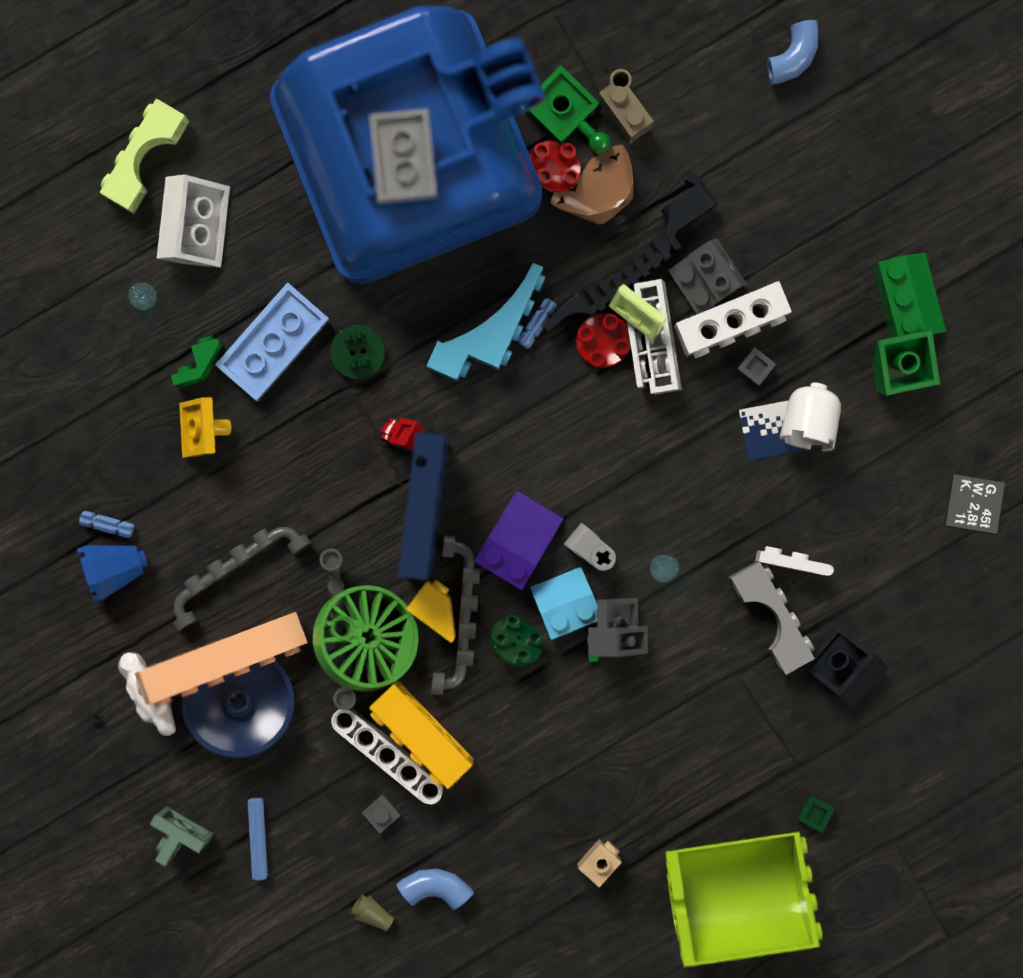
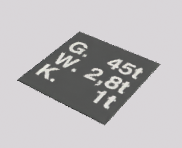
M954 474L946 526L997 534L1005 483Z

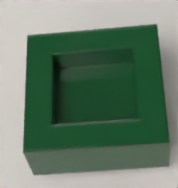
M809 794L796 819L822 833L835 808Z

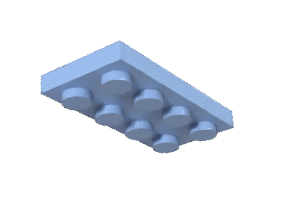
M287 282L215 365L258 402L330 319Z

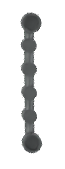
M279 527L269 533L266 528L262 529L252 536L255 542L249 547L245 548L243 544H240L229 552L232 557L225 563H222L221 559L207 566L206 569L209 574L201 579L198 575H194L184 582L186 589L176 597L174 602V613L177 619L173 624L178 632L187 630L198 621L192 611L185 612V604L188 600L204 592L213 583L225 578L231 571L250 561L253 556L266 550L280 538H287L291 541L287 547L293 556L301 553L312 544L307 535L303 534L300 536L294 529L289 527Z
M443 535L442 557L453 558L454 552L461 554L464 560L456 670L453 677L444 679V673L433 672L431 694L443 695L444 690L459 686L465 678L467 666L472 667L474 650H468L469 639H475L476 623L470 622L471 611L477 612L478 595H472L473 584H479L480 568H474V554L471 549L464 543L455 541V536Z
M333 548L326 549L320 556L321 566L330 573L328 591L332 594V597L346 588L345 582L341 579L340 572L343 556L340 551ZM340 599L335 605L348 615V610L344 607L342 599ZM330 612L331 619L333 620L336 616ZM336 624V633L344 636V628L340 624ZM334 645V647L337 648V650L343 648V647ZM348 651L338 656L337 669L349 656ZM352 663L343 673L345 676L351 678V674L354 670V666ZM341 686L334 694V704L341 710L352 708L357 700L355 691Z

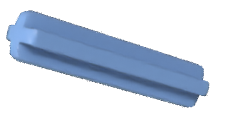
M256 797L248 800L251 869L253 880H264L268 876L264 803L262 798Z

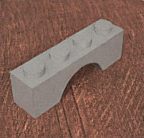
M756 561L729 576L728 579L742 602H760L767 606L774 614L777 622V634L768 650L781 673L787 675L815 659L811 653L815 649L807 636L802 637L798 628L801 624L794 612L789 614L784 604L787 603V599L780 588L775 589L771 579L774 576L767 564L762 565Z

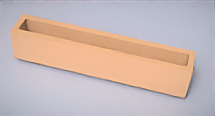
M294 612L138 671L134 675L145 704L154 703L155 707H159L172 702L170 696L181 693L182 697L198 692L197 686L207 682L208 687L225 681L223 676L233 672L234 677L249 672V665L259 662L260 667L275 662L274 656L284 652L285 657L301 651L300 646L306 644L307 640L297 613Z

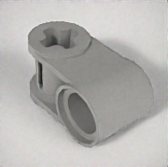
M582 523L578 525L564 543L577 556L585 559L600 571L609 570L616 562V555L612 548L600 540L599 536ZM607 551L610 554L608 556V559L611 561L610 564L603 563L601 566L598 565L597 561L599 558L596 554L598 552L603 554Z

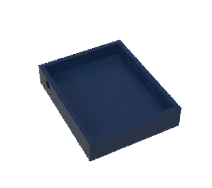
M416 432L398 572L399 577L428 580L433 575L449 441L443 435ZM419 457V465L417 466L416 459ZM427 461L426 466L421 468L422 463Z

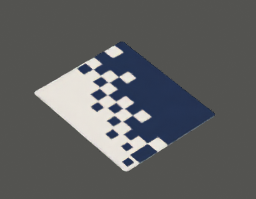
M789 401L739 410L749 461L808 450L787 444L786 438H779Z

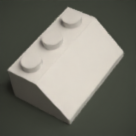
M185 174L166 177L157 259L180 264L221 267L230 186Z

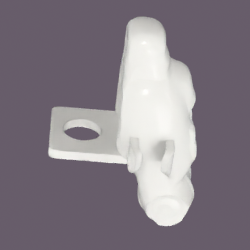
M129 652L124 654L120 658L118 668L127 680L126 689L130 698L136 704V712L144 722L154 723L161 735L169 736L176 731L170 703L155 707L154 703L146 705L134 673L147 668L145 661L137 653Z

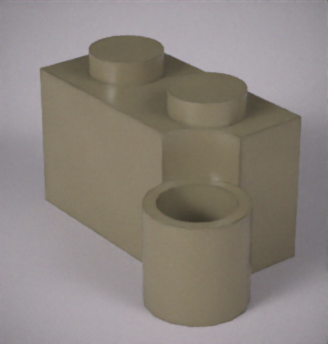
M617 69L610 76L609 86L599 92L598 102L628 144H631L649 131L654 121L630 89L632 82L630 73L624 69ZM617 77L624 78L627 85L625 87L615 86L613 80Z

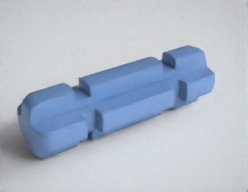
M544 299L540 305V311H536L526 326V331L522 332L519 336L518 343L523 347L530 348L535 341L534 337H538L549 320V315H552L557 309V304L552 300Z
M83 511L80 516V525L89 528L93 526V529L111 534L119 533V536L131 538L134 531L132 523L123 521L120 523V520L98 514L95 516V513Z

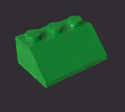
M926 253L904 255L880 261L872 266L890 338L929 329L932 330L933 335L946 332Z

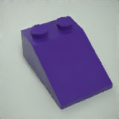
M516 491L474 562L522 590L563 518Z

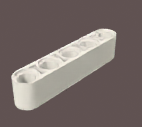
M354 708L348 710L338 709L334 713L331 723L336 732L422 802L434 804L440 800L443 793V785L439 787L430 778L429 774L431 772L422 765L420 767L417 765L408 752ZM339 714H349L352 717V725L348 727L340 725L338 721ZM361 731H370L373 734L374 741L371 744L362 743L359 738ZM384 748L392 749L395 753V759L390 762L383 760L380 755L381 750ZM405 766L414 767L417 772L416 777L412 779L405 778L402 775V768ZM433 783L437 786L438 793L435 796H427L423 791V786Z

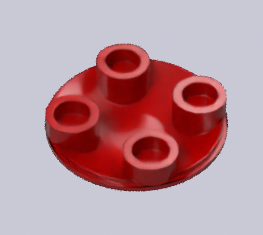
M558 141L538 143L529 155L543 189L552 192L566 191L572 188L580 177V161L576 155L575 147L570 143L560 144Z
M594 314L588 317L578 329L576 336L577 349L581 357L590 365L600 368L614 366L621 362L630 350L631 343L628 327L614 314Z

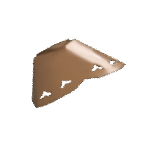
M624 146L611 147L607 152L598 154L591 159L575 184L578 185L576 192L569 190L554 192L551 204L562 211L599 225L613 218L633 199L632 167L628 152ZM617 153H620L617 161L610 159V156H616ZM601 163L602 171L593 172V170L598 168L599 164ZM561 196L563 197V201L565 202V204H558V202L561 201Z

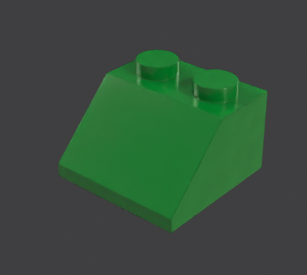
M931 329L876 341L873 371L877 392L884 395H892L940 384Z

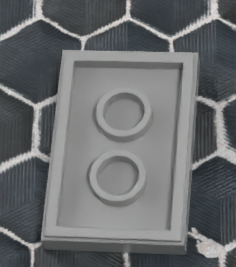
M428 109L370 114L378 203L384 204L437 198Z

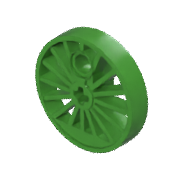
M370 585L346 589L328 600L320 610L313 629L314 651L319 664L326 674L341 686L361 692L383 689L402 677L415 659L419 639L416 621L413 614L407 610L408 606L405 602L389 590ZM366 593L374 595L369 614ZM350 594H358L360 614L356 609L350 597ZM383 598L389 604L376 620L380 602ZM342 599L351 618L335 605L337 601ZM395 607L401 616L380 627ZM329 612L336 616L331 621L326 620ZM403 621L401 632L382 633ZM336 624H340L344 628V636L336 633ZM397 638H399V639H398V643H394V642L385 640V639H397ZM334 644L343 648L328 655L325 645ZM388 649L395 651V654L393 655ZM352 650L337 669L331 660ZM358 655L351 679L343 673ZM383 657L392 664L390 670L386 665ZM374 661L385 680L384 682L377 683ZM364 662H366L368 683L359 682Z

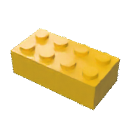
M398 680L370 706V709L373 711L370 714L371 717L380 726L386 724L392 731L390 734L392 739L399 746L402 747L405 744L411 750L410 757L420 767L424 764L431 772L429 774L430 778L439 787L444 785L449 789L472 766L473 757Z

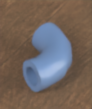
M816 20L801 21L790 26L792 37L789 49L783 54L769 57L767 60L768 76L771 85L796 78L811 65L818 49V24Z
M441 869L419 870L397 883L400 893L412 906L426 897L435 896L442 898L452 910H455L474 894L470 886L457 875Z

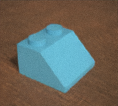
M581 567L530 587L551 640L598 621L596 616L597 603Z

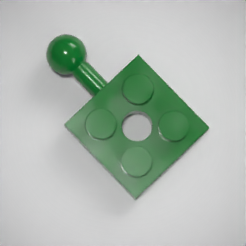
M560 65L541 85L545 95L544 101L528 110V112L560 144L578 129L589 139V147L594 153L603 154L607 152L611 145L609 136L604 132H596L585 121L599 107L600 103ZM558 98H563L567 100L569 107L565 111H557L553 106L554 101Z

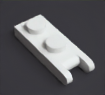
M768 546L765 547V551L757 550L755 559L757 562L829 576L834 571L831 565L809 561V555L792 552V557L781 555L782 549Z

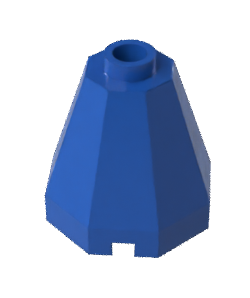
M88 545L77 548L79 555L85 554V557L80 558L89 590L91 593H97V595L92 596L93 602L106 599L144 573L142 567L148 566L143 550L137 551L136 546Z

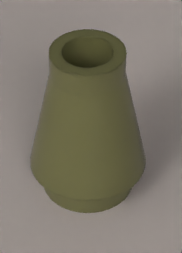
M363 894L358 898L351 911V914L356 916L355 920L380 928L383 931H387L394 920V917L371 896L367 897Z

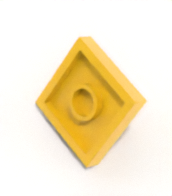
M198 398L179 403L182 458L214 454V436L230 435V420L213 419L212 398Z

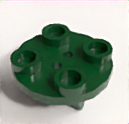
M352 325L342 329L335 336L331 345V359L335 368L343 376L351 379H365L373 376L382 368L385 359V346L381 337L373 329L364 325ZM362 349L366 350L364 354L361 353ZM354 351L355 355L351 356L350 352Z
M508 615L492 627L489 635L490 646L494 654L502 662L512 667L524 668L531 666L537 661L542 651L543 636L528 623L520 620L516 615Z

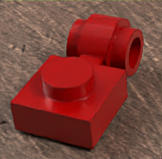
M400 418L399 422L389 419L388 422L384 423L380 431L382 434L380 439L397 448L413 451L416 432L422 433L425 426L418 421Z

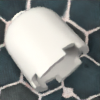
M811 383L810 387H801L794 391L788 402L779 438H786L787 444L810 450L811 445L822 446V451H832L836 443L841 413V403L838 397L831 391H828L826 385L820 383Z

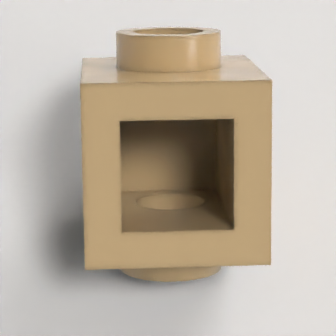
M599 839L577 863L578 869L600 887L620 865L621 859L618 856L620 851L611 842L607 841L604 844ZM600 859H605L602 863L597 862Z

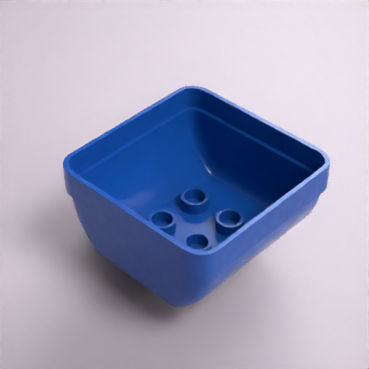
M418 6L306 50L281 73L278 80L272 86L270 92L271 105L335 266L343 278L351 283L364 284L373 282L507 229L531 218L540 208L543 194L542 186L514 116L524 114L526 111L539 105L545 99L544 92L523 40L520 38L509 39L486 48L476 21L470 14L448 6ZM428 109L437 198L379 204L369 115Z

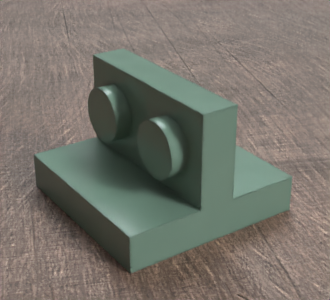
M168 806L158 812L150 823L153 827L167 834L166 836L164 835L156 848L159 854L155 861L164 866L176 856L182 844L199 853L209 843L214 834Z

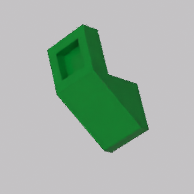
M213 336L197 340L198 344L191 346L197 368H194L193 365L178 368V373L171 375L173 385L181 388L205 381L224 347L222 341L218 338L214 339Z

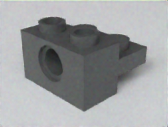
M718 238L708 241L668 270L696 314L707 311L747 284Z
M638 598L597 600L596 616L598 627L589 628L587 639L589 656L621 657L648 654V626H638Z

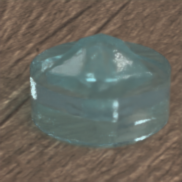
M137 282L128 290L130 304L139 310H147L156 302V291L148 283Z
M659 555L651 562L650 571L653 578L657 581L669 582L677 577L679 564L671 555Z

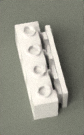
M659 279L634 284L635 293L667 318L658 335L653 340L645 335L647 351L644 350V345L641 342L642 332L627 321L637 387L641 389L647 388L646 383H649L651 394L655 395L680 391L682 388L665 282ZM647 355L649 360L651 378H649L648 372H646L645 364H647L645 356Z
M778 281L675 324L674 328L686 357L694 355V358H698L710 353L709 348L719 344L720 348L736 342L734 338L745 334V337H749L761 332L760 327L769 323L771 327L787 321L785 316L792 311ZM754 306L760 307L763 310V318L754 316L752 312ZM727 317L736 318L739 324L738 328L729 327L726 321ZM702 327H709L713 331L712 339H706L702 336Z

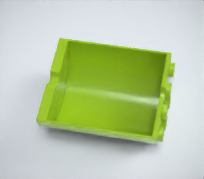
M799 832L665 852L671 908L684 967L819 947L818 940H822V930L820 923H815L813 911H817L815 894L809 893L807 884L812 882V873L810 866L805 865L803 854H807V845L805 838L800 837Z

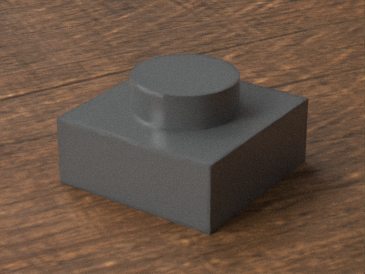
M754 347L736 370L756 386H759L776 364Z
M384 793L362 812L379 833L383 832L401 816V813Z

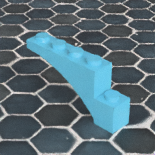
M533 263L514 295L486 322L445 343L437 341L427 368L458 382L460 376L465 378L471 363L467 361L468 358H472L496 370H499L501 365L506 366L512 354V351L508 350L511 341H517L523 329V326L519 325L523 315L529 316L535 302L530 300L534 290L540 291L546 276L541 275L543 267Z

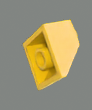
M437 580L433 583L427 581L409 604L407 610L449 642H452L456 637L451 597L446 594L449 589Z

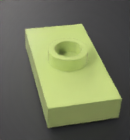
M624 284L617 290L609 305L610 308L651 340L658 335L667 319Z

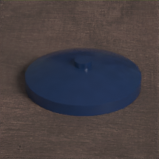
M277 661L260 667L259 662L249 665L250 671L234 677L233 672L223 676L225 681L208 687L207 682L197 686L198 692L182 697V712L186 726L193 738L203 748L221 757L242 759L267 751L281 739L292 719L294 692L287 673Z

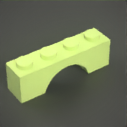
M158 99L146 107L142 123L139 128L135 127L129 136L130 143L125 151L122 150L117 155L115 168L111 174H107L104 177L100 186L102 188L100 193L105 198L132 214L136 212L148 192L142 184L139 174L143 156L157 145H176L190 122L184 114Z

